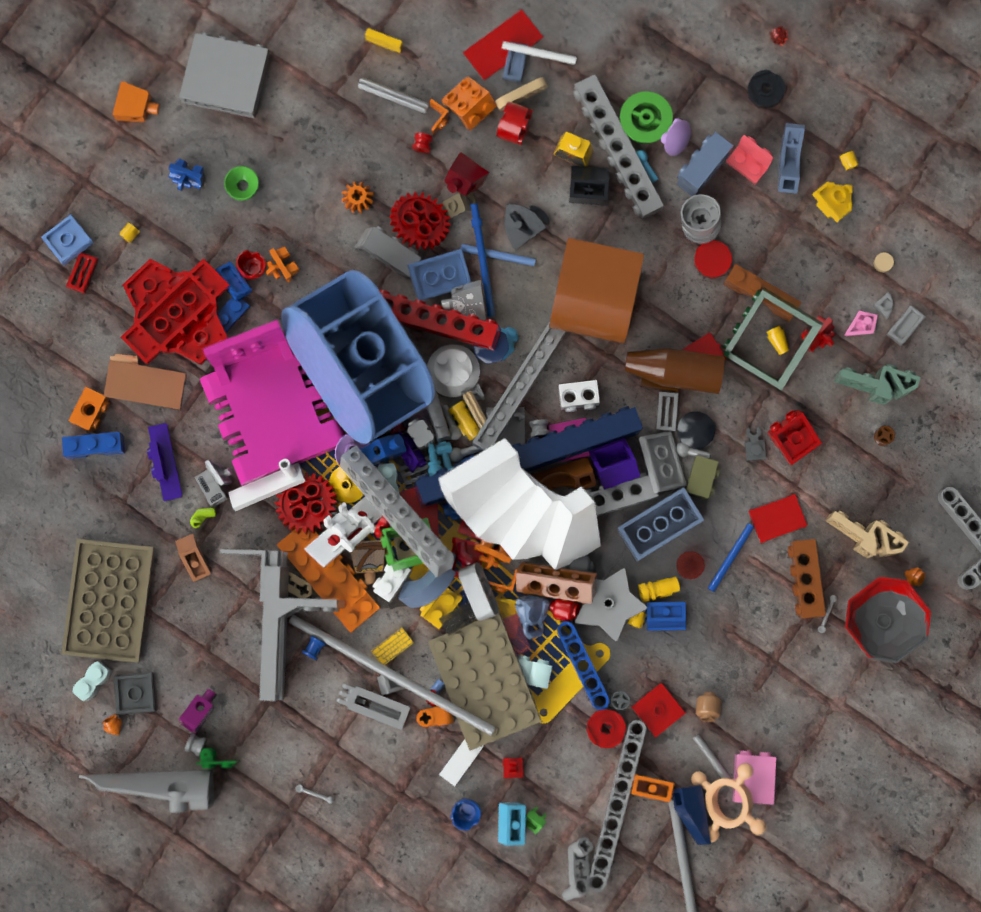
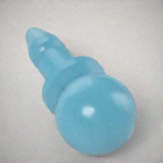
M431 443L428 448L431 462L427 463L429 466V476H433L436 474V471L443 469L440 466L441 461L437 460L436 449L433 443Z

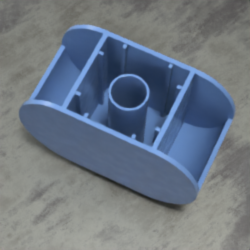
M350 270L283 309L281 314L282 327L292 352L336 421L356 441L362 444L371 442L433 402L435 389L426 364L377 287L361 272Z

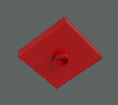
M662 683L631 706L655 738L686 714Z

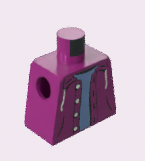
M207 689L202 697L197 694L180 716V725L197 735L214 710V706L211 703L217 694L210 689ZM199 706L205 707L202 711H198L197 708Z

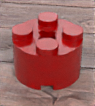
M508 101L503 111L504 115L500 119L496 136L522 146L524 138L528 134L530 128L528 122L531 121L534 110Z

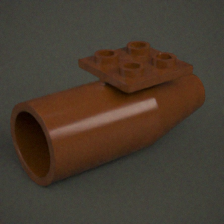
M671 348L627 352L625 371L641 377V387L672 392L686 389L719 394L723 379L725 356Z

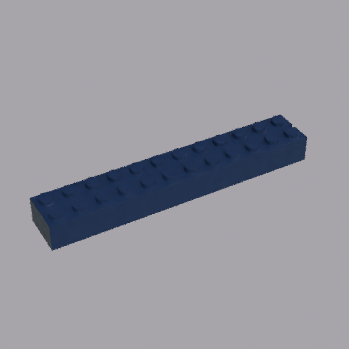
M629 406L619 409V412L613 415L611 412L601 415V418L595 421L593 418L587 419L580 426L576 427L573 424L565 427L560 433H557V430L547 433L542 439L534 437L529 439L524 445L517 443L511 446L518 453L521 468L526 472H530L622 438L627 439L636 436L643 427L636 408L630 409ZM465 461L455 464L453 469L465 463ZM443 468L436 471V474L433 476L425 474L418 477L414 489L421 508L446 500L441 490L439 478L453 469Z

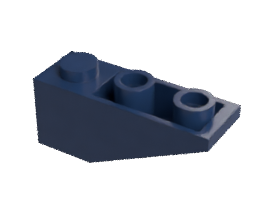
M696 785L673 789L674 809L696 844H711L702 786Z

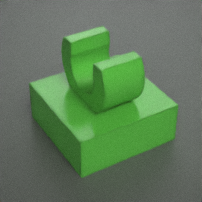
M537 807L533 810L530 809L525 816V826L535 834L546 823L544 820L546 814L544 813L541 817L537 815Z

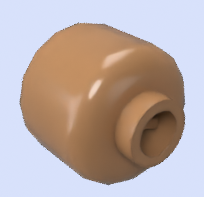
M705 692L704 695L697 698L696 715L700 717L701 721L715 722L721 716V699L713 692Z

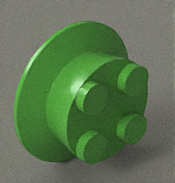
M644 91L630 96L623 104L620 112L622 129L631 139L640 143H653L660 140L662 135L667 133L673 121V113L669 103L662 96L654 92Z

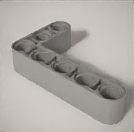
M947 487L938 493L939 503L981 553V519L955 488ZM945 492H949L952 495L950 502L944 498ZM958 507L964 509L963 517L957 514ZM970 522L976 524L977 529L975 532L970 530ZM981 558L958 577L957 582L961 589H973L981 583V572L979 570ZM966 576H969L972 579V584L970 586L966 585L964 582V578Z

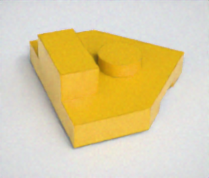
M826 182L812 194L818 201L816 206L827 218L832 217L836 222H839L852 211L851 193L853 185H838L833 182Z

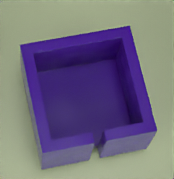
M625 438L589 450L593 468L604 490L640 477L636 459Z

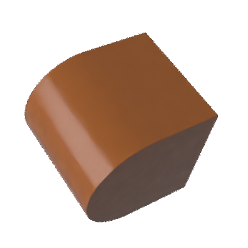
M568 238L549 328L624 344L632 315L644 254Z

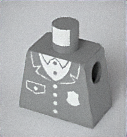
M481 280L455 287L451 292L452 299L441 300L442 307H444L443 310L455 309L462 312L461 315L468 316L473 314L480 317L479 320H486L487 313Z

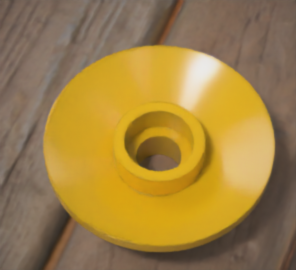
M341 467L332 472L329 478V486H333L335 489L332 493H336V500L342 503H353L362 498L364 494ZM344 481L349 483L348 488H344Z

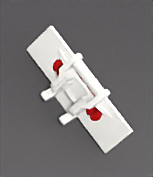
M366 496L349 511L346 508V503L343 502L339 506L338 514L333 518L328 515L324 519V526L327 530L305 548L323 568L345 549L352 552L354 547L367 535L374 533L376 528L374 524L382 515Z

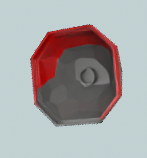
M878 577L848 600L845 629L869 659L898 663L928 640L931 611L907 580Z

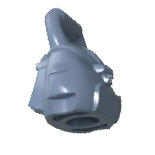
M531 594L519 597L516 600L515 609L520 622L523 624V633L527 639L537 638L543 634V621L547 617L550 605L546 597ZM538 624L539 629L528 632L529 626Z

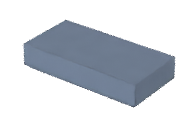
M508 50L503 74L504 80L521 83L527 54Z

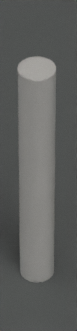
M699 734L696 735L693 740L719 776L731 779Z

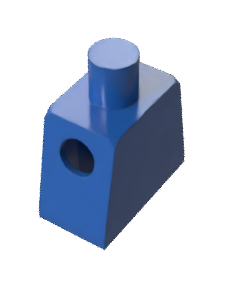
M400 434L377 439L360 449L373 465L395 460L406 452L404 440ZM377 449H378V451L380 450V454H379V455H377V454L375 453V451H376Z

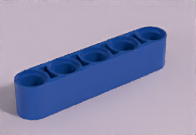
M562 622L557 628V634L591 705L597 710H603L609 705V697L575 627L570 622ZM567 625L571 628L569 636L561 634L562 626ZM571 643H577L580 646V651L577 654L570 652L569 646ZM584 660L588 663L586 671L578 669L579 661ZM594 678L597 686L594 689H589L586 685L587 679ZM599 695L605 698V704L602 707H598L595 704V698Z

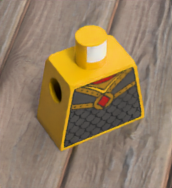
M565 132L561 136L553 155L579 166H587L593 154V148L590 141Z

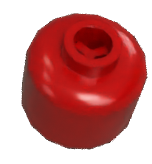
M556 598L555 601L552 600L550 605V612H553V617L560 621L572 622L577 618L580 611V604L577 601Z

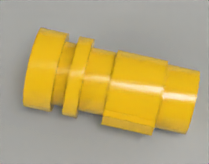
M462 400L448 409V412L454 416V421L458 422V427L463 436L466 435L469 441L477 436L480 428L469 413L470 409L465 407L467 405Z
M675 576L653 583L649 581L647 584H638V591L642 602L645 603L649 602L650 599L652 601L656 600V597L671 596L674 592L680 591V586Z

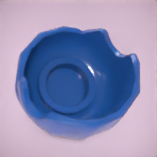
M472 799L459 800L455 803L451 812L452 823L459 830H470L479 823L481 817L479 804Z

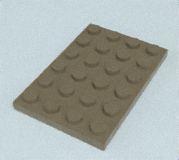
M83 539L76 540L62 655L140 663L154 547Z
M500 612L494 617L482 621L478 620L428 641L450 701L496 727L490 736L457 717L469 751L542 722Z

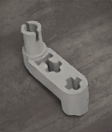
M586 837L580 838L568 847L570 887L562 892V897L565 901L580 898L589 891L588 854L593 850V845Z

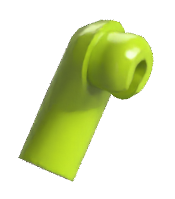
M215 507L197 509L190 519L191 526L199 528L206 518L216 517Z

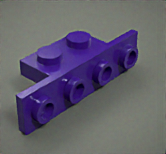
M163 423L150 426L148 431L151 443H149L150 448L147 449L149 460L153 461L154 467H151L153 479L156 478L160 482L164 502L182 498L183 495L168 425Z

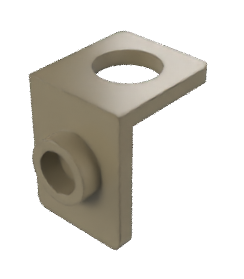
M458 193L443 201V210H447L445 215L452 219L465 211H471V206L468 205L466 197L471 200L472 204H475L476 200L473 193L467 196Z

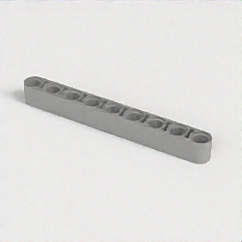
M633 720L628 724L589 873V887L595 892L602 891L608 880L646 732V726L640 720ZM635 723L640 724L642 727L641 733L637 735L631 730L632 725ZM630 742L635 743L637 746L636 752L632 754L628 753L626 749L627 744ZM625 761H629L632 765L631 771L627 773L623 772L621 768ZM624 780L627 783V788L625 791L620 792L616 786L619 781ZM614 800L622 802V807L618 811L612 809V802ZM609 819L617 821V827L613 830L608 829L606 826ZM605 838L612 840V846L609 849L602 847V841ZM601 857L607 859V865L604 868L597 867V860ZM594 877L602 879L600 887L592 886L591 883Z

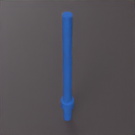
M478 203L470 205L473 218L471 224L475 231L488 317H493L496 315L482 233L483 221L480 218Z

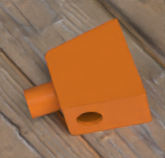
M121 81L112 115L117 121L146 122L148 113L158 115L160 104L151 102L152 96L148 91Z

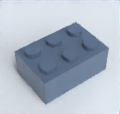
M717 132L705 138L700 148L701 150L697 149L691 156L689 165L684 164L679 171L677 185L690 196L699 194L731 153L733 145Z

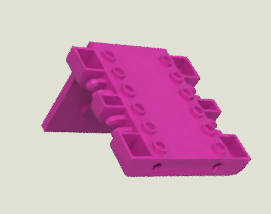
M277 320L203 349L206 358L215 369V372L200 378L207 400L210 405L220 402L214 406L215 410H221L228 406L232 410L219 416L220 421L226 420L218 424L223 440L232 438L228 441L229 445H235L244 441L246 446L235 449L232 452L233 456L248 452L232 460L241 486L280 471L279 462L283 459H288L292 465L300 464L335 450L338 441L345 435L344 429L336 419L321 424V422L332 418L333 415L331 412H328L319 417L317 416L316 412L327 408L325 402H322L323 399L315 386H312L311 380L303 381L302 377L307 374L292 352Z

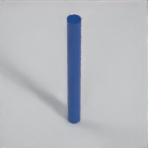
M749 523L746 525L710 583L709 590L715 592L754 529V526Z

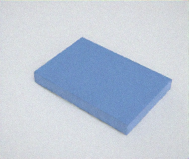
M462 249L407 265L418 300H426L449 293L455 287L471 283Z

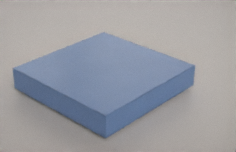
M71 214L41 237L63 266L94 243Z

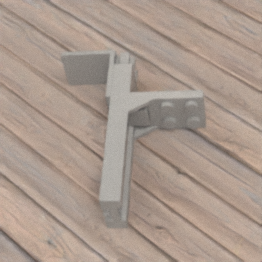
M220 549L222 554L261 556L260 601L263 602L260 700H284L287 618L302 609L304 611H320V608H323V611L339 612V608H345V600L288 598V552Z

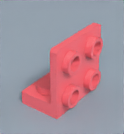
M743 135L739 145L726 160V163L756 185L768 170L774 158L769 150L759 147L752 137Z

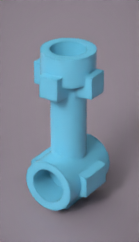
M446 441L439 442L438 445H435L437 456L442 457L444 468L448 470L453 469L454 467H452L449 453L452 452L451 443Z

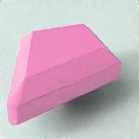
M858 311L845 336L873 334L878 315Z

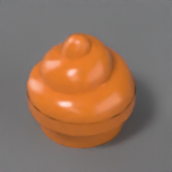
M916 567L905 571V577L911 586L919 587L922 585L926 574L921 568Z
M117 715L107 717L103 721L104 731L118 736L122 728L121 718H118Z

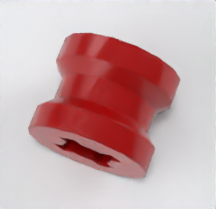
M415 133V143L412 149L421 153H430V143L433 141V136L426 133Z

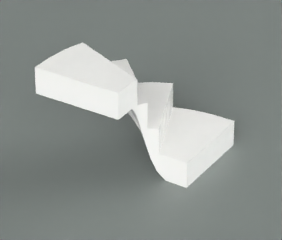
M505 438L439 478L441 490L446 500L476 536L488 543L500 544L513 560L528 559L542 555L552 568L557 570L571 564L572 561L580 557L586 556L601 546L595 502L583 488L580 487L565 497L553 493L521 468L518 453Z

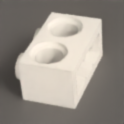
M597 380L559 384L558 386L561 410L574 412L577 411V408L584 407L585 410H592L599 406ZM587 391L592 392L594 398L586 400L583 394ZM572 394L575 400L569 403L565 401L564 396Z

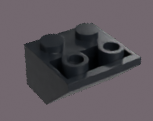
M572 165L569 203L606 206L608 201L609 168Z

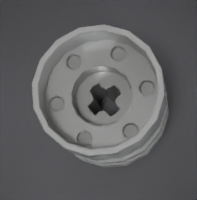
M699 194L688 198L684 202L680 213L685 236L692 242L699 244L709 243L714 240L720 233L722 226L720 206L717 201L708 195Z

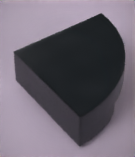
M530 205V210L541 219L543 224L549 225L547 214L539 207Z

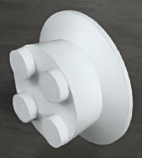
M453 344L439 348L432 354L427 364L436 392L447 397L462 396L461 391L464 390L466 392L473 389L480 375V367L476 356L469 349L461 345Z

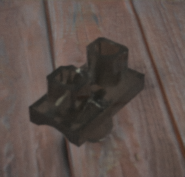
M469 602L439 618L448 636L478 620Z

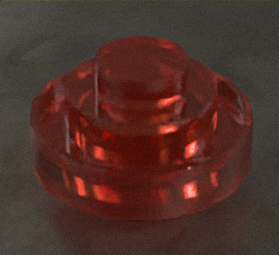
M693 551L684 552L676 562L677 572L681 577L688 580L701 576L705 568L702 556Z

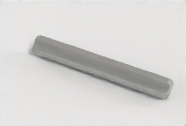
M365 78L359 80L358 87L360 89L422 113H426L429 108L427 102Z

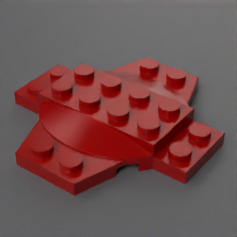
M204 258L191 271L175 272L149 259L122 284L134 307L135 317L134 325L120 338L147 365L161 352H176L202 365L207 360L203 351L204 348L229 339L217 315V299L230 285Z

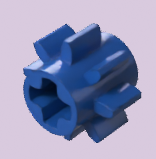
M448 501L442 504L445 518L451 517V521L460 519V516Z

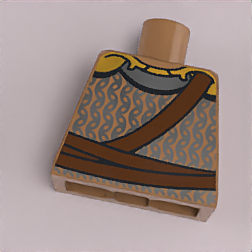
M381 540L359 542L351 552L355 572L357 574L364 573L366 585L375 583L376 572H384L387 548H383Z

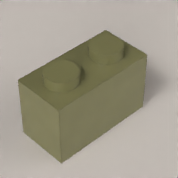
M698 455L695 456L686 487V492L689 496L703 500L713 496L715 485L712 484L714 478H718L721 468L717 467L719 461Z

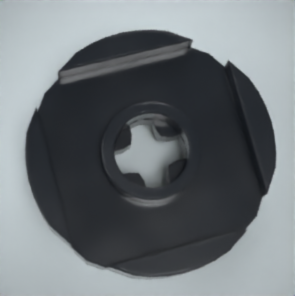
M762 70L755 73L747 87L748 97L757 108H772L782 100L785 92V83L782 77L770 70ZM763 85L771 88L769 93L762 92Z

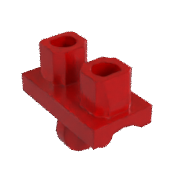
M820 316L816 318L823 322V325L808 348L810 352H813L818 346L823 349L826 345L830 347L834 345L832 338L835 336V333L832 331L835 327L832 324L833 320L829 317L827 319ZM806 329V330L801 334V339H802V340H804V338H805L806 335L808 334V332H809L808 329Z

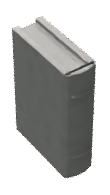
M435 389L434 400L426 407L437 442L439 443L444 440H451Z

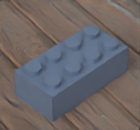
M683 487L619 526L616 530L636 562L699 525L704 519Z

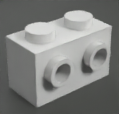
M387 564L384 568L386 573L382 578L378 577L375 581L373 592L391 603L403 586L404 581L412 573L411 569L405 568L393 571L392 565L388 566Z

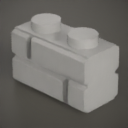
M417 418L408 424L407 431L420 450H424L429 447V444L435 443L436 438L424 420Z

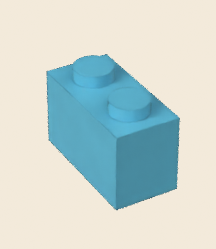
M518 802L499 803V843L504 845H525L526 805Z

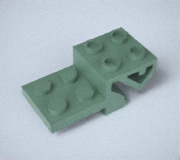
M887 364L882 366L875 376L868 373L861 375L856 373L855 369L846 367L836 374L834 382L870 393L868 401L886 405L893 398L898 400L916 390L921 377L916 376V373L913 371L905 370L903 372L897 370L898 367Z

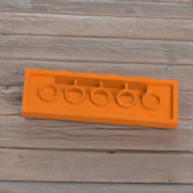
M294 529L277 546L281 551L288 552L287 558L321 599L345 600V608H339V612L333 613L348 631L352 633L377 612L380 607L366 592L368 588L361 579L358 581L353 576L355 571L349 564L344 566L340 561L343 559L340 554L323 568L305 550L309 544L319 537L316 531L313 534L309 529L308 534L305 535L303 530H301L300 534H297L296 529Z

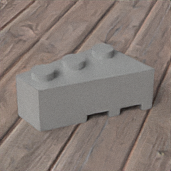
M379 226L366 229L356 244L355 249L358 251L360 249L370 254V258L378 259L386 267L405 278L410 277L407 265L420 261L421 257L417 255L418 252L411 247H404L401 245V240L394 236L392 238L386 235L387 231Z

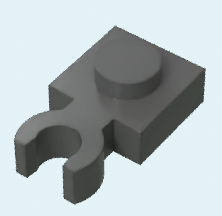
M760 427L756 428V435H752L750 428H747L745 433L750 441L744 442L746 461L765 460L764 440L758 439L761 434Z

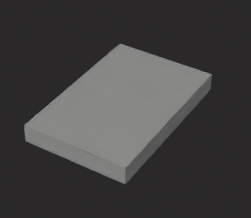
M672 432L640 437L639 441L654 493L686 487Z

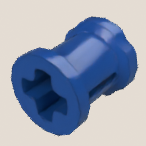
M311 636L308 646L301 653L317 661V655L326 644Z

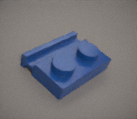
M685 602L646 603L647 631L686 630Z

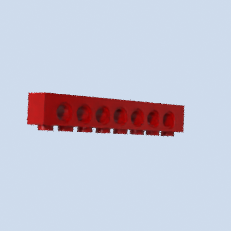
M379 290L387 304L394 303L391 310L400 325L495 351L502 330L497 325L498 322L491 319L486 321L479 320L480 317L473 314L468 316L461 315L462 312L455 309L447 311L443 310L444 307L433 304L429 306L425 305L426 302L415 299V301H410L404 295L397 294L396 297L390 295L388 291ZM406 308H411V312L408 315L403 314ZM424 313H429V317L426 320H421V316ZM446 317L447 322L444 325H439L440 319ZM464 322L465 327L462 330H457L458 324ZM482 327L483 332L480 335H475V330Z

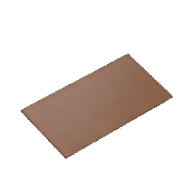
M109 360L104 397L180 410L186 373Z

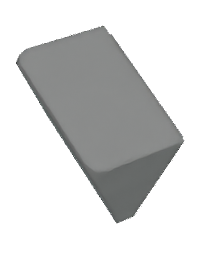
M383 675L377 677L382 695L405 689Z

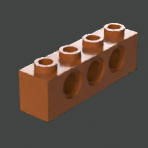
M816 539L792 541L790 546L787 547L788 557L792 558L790 574L795 580L792 589L793 595L797 596L798 604H795L796 615H799L800 619L826 616ZM800 555L807 557L808 562L806 565L799 563ZM803 574H807L810 577L808 585L801 581ZM806 593L811 594L813 597L811 604L804 601Z
M521 562L516 572V592L592 604L596 595L597 574L563 568L554 570L550 566Z

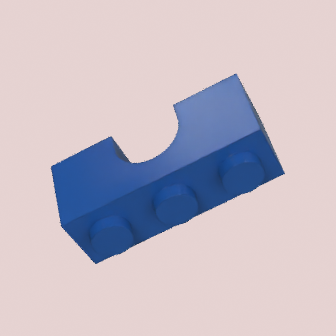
M121 432L62 437L63 457L67 459L85 458L87 455L125 454L124 435Z

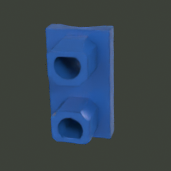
M178 159L175 164L170 163L169 178L173 179L172 182L178 184L177 190L182 191L184 187L191 188V186L201 189L203 185V167L194 165L192 170L186 169L187 162L182 159Z

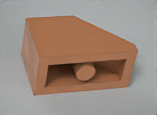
M193 534L175 541L179 556L193 582L211 575L201 548Z

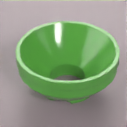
M238 166L227 173L224 186L229 196L233 199L244 201L256 194L259 180L252 169L246 166ZM241 181L247 182V190H238V183Z

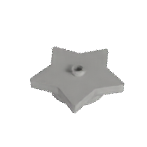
M623 568L605 580H596V595L592 604H583L575 623L600 626L615 642H618L626 621L647 610V606L630 593L626 570ZM606 600L612 601V605L610 607L605 606Z

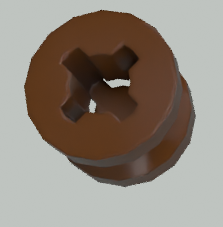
M881 426L874 433V441L880 446H887L895 439V431L890 426Z

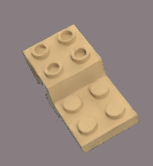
M842 511L832 512L825 520L857 542L853 550L865 558L873 557L878 553L879 557L899 554L904 551L909 543L905 540V535L898 531L893 532L889 529L890 526L882 520L870 523L865 531L863 525L858 522H851L848 520L849 516Z

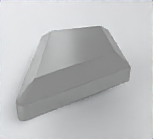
M209 459L205 461L206 468L217 484L222 486L232 483L229 476L233 473L230 468L225 469L223 465Z

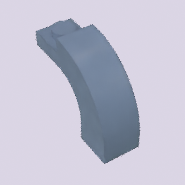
M790 123L785 125L779 156L778 192L797 194L800 180V154L805 125Z
M450 551V553L454 556L455 561L456 555ZM451 568L436 578L429 570L422 578L416 581H404L398 599L410 608L425 606L436 600L447 589L456 572Z

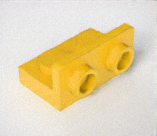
M447 587L436 600L420 608V611H422L420 616L440 629L462 598Z

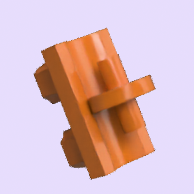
M284 246L276 251L274 248L269 250L276 265L272 261L266 263L269 267L266 271L267 276L274 275L276 279H279L281 276L278 271L280 270L288 283L293 281L292 277L300 270L294 261L287 266L283 264L282 261L290 257L286 247Z
M481 540L480 544H475L474 549L488 555L487 557L481 555L479 559L484 562V569L489 570L491 566L497 568L499 563L494 561V559L503 563H510L512 558L509 557L501 545L495 551L492 549L494 543Z

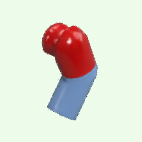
M438 679L430 688V691L438 695L445 687L444 682ZM426 700L427 704H430L432 707L437 706Z

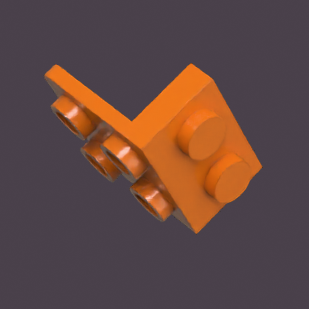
M465 77L442 99V103L460 117L469 131L497 107L489 91L470 77Z

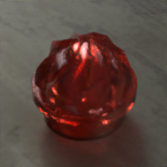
M783 26L769 32L770 40L776 45H783L788 39L787 29L784 30Z

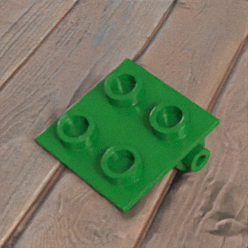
M205 748L201 751V762L196 763V765L202 764V768H214L216 764H221V767H236V763L241 762V760L217 761L216 750Z

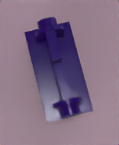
M399 432L406 448V452L401 456L406 466L414 473L417 466L421 468L426 465V459L420 450L413 451L417 448V445L412 437L407 433L402 434V432Z

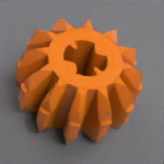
M353 181V187L347 184L346 188L348 191H342V195L345 196L342 198V202L346 203L345 208H351L352 213H355L356 209H358L359 213H362L363 207L365 210H369L367 204H373L371 198L374 196L373 192H369L370 186L364 187V182H360L359 186H357L356 181ZM359 194L360 200H356L355 195Z

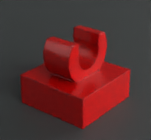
M503 758L504 778L523 777L522 758Z

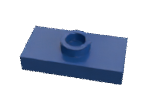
M231 261L215 269L230 285L227 290L235 301L252 292L250 286Z

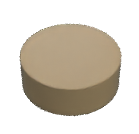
M880 253L874 259V267L879 272H887L893 267V257L888 253Z

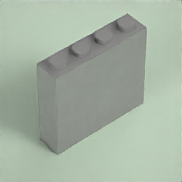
M195 33L179 95L181 102L255 119L270 57L269 50L259 44L252 46L241 40L234 42L223 36L215 38L208 33Z

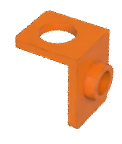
M431 99L430 106L442 114L431 129L432 135H435L439 129L442 130L446 126L449 111Z
M518 569L515 570L511 587L488 581L489 585L495 587L494 591L505 593L506 590L513 592Z

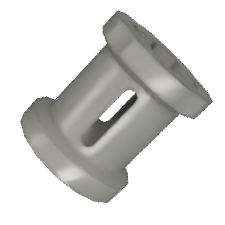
M479 384L475 388L468 390L472 391L473 395L477 393L475 395L477 401L485 400Z

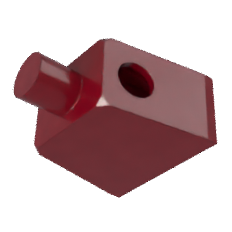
M460 152L444 181L451 193L458 191L463 196H467L482 187L489 171Z

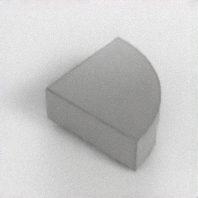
M886 293L873 305L885 319L891 315L893 309V300L890 293Z

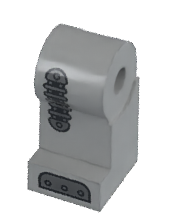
M208 469L195 476L197 483L212 508L228 499Z

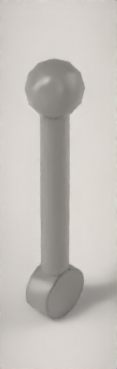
M836 595L830 596V604L826 611V616L818 627L819 633L826 631L825 625L833 604L837 601Z
M297 785L295 788L299 793L305 792L327 800L329 804L334 802V797H327L305 789L302 785Z

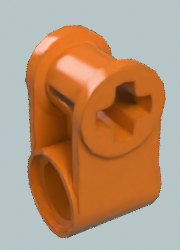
M438 706L421 710L416 716L417 723L423 727L455 723L453 714ZM424 712L431 717L427 724H424V721H420V717L423 716Z

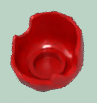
M245 250L238 255L236 260L239 273L247 279L260 278L264 275L267 268L265 258L259 252Z

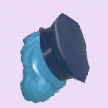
M512 327L501 328L495 351L473 345L475 356L486 364L506 359L513 353L514 345L519 339L517 330Z

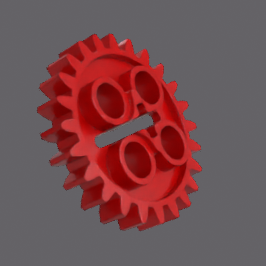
M416 192L412 196L409 193L405 197L401 196L399 200H396L389 216L392 219L390 225L394 226L392 232H398L396 238L402 237L403 244L408 241L409 247L414 244L416 250L420 246L424 250L428 246L431 249L435 245L439 246L441 241L445 240L449 233L448 228L451 225L448 223L450 217L445 216L447 210L441 209L443 203L436 204L437 198L432 201L431 195L429 194L426 198L423 192L420 196Z
M306 472L304 475L306 482L282 491V494H277L276 497L280 501L275 502V505L280 507L275 511L277 514H281L278 518L280 521H283L282 524L285 527L289 525L290 531L296 528L297 534H300L301 530H303L305 535L308 534L309 529L313 534L316 527L322 530L321 525L324 523V519L328 515L333 518L331 512H337L333 506L338 505V502L333 500L337 495L332 493L335 489L333 486H329V481H324L322 476L317 479L315 473L310 477ZM312 489H317L316 494L309 495ZM294 494H299L297 500H291ZM316 507H322L320 512L314 513ZM298 512H303L302 517L295 518Z

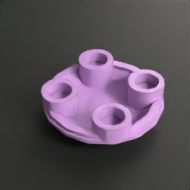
M676 118L667 133L662 135L661 143L664 144L665 151L670 156L680 154L688 145L691 137L690 124L686 120Z

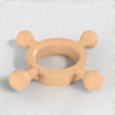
M743 763L738 767V777L736 780L722 778L711 784L707 781L706 775L700 771L695 772L691 777L694 786L701 785L707 790L705 805L709 816L714 821L712 826L708 827L711 842L719 838L718 829L720 826L734 828L745 821L756 835L763 834L766 830V823L762 819H754L752 817L753 797L744 783L745 779H749L753 775V768L748 763ZM724 785L736 789L742 798L743 809L737 819L726 817L719 808L718 792Z

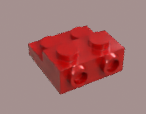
M798 410L788 412L785 415L786 419L782 422L777 421L771 424V430L767 432L790 465H793L822 444L804 413Z

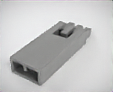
M342 684V688L347 689L348 692L340 691L339 695L346 698L345 700L337 698L336 702L348 706L347 709L397 729H403L411 707L358 686L354 688ZM359 696L372 700L369 709L357 704L358 702L365 705L366 700L359 698Z

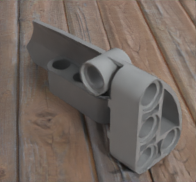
M213 770L79 775V778L90 781L99 790L169 800L170 812H187V802H189L190 810H206L214 806Z

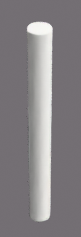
M505 41L502 44V49L570 64H575L576 57Z

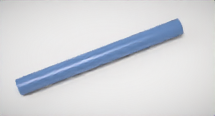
M461 245L463 252L478 255L477 247ZM485 249L486 257L535 266L536 259Z

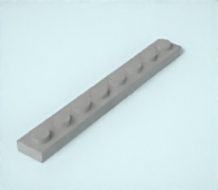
M549 324L547 325L473 440V446L484 451L496 444L567 333L566 331L549 328Z

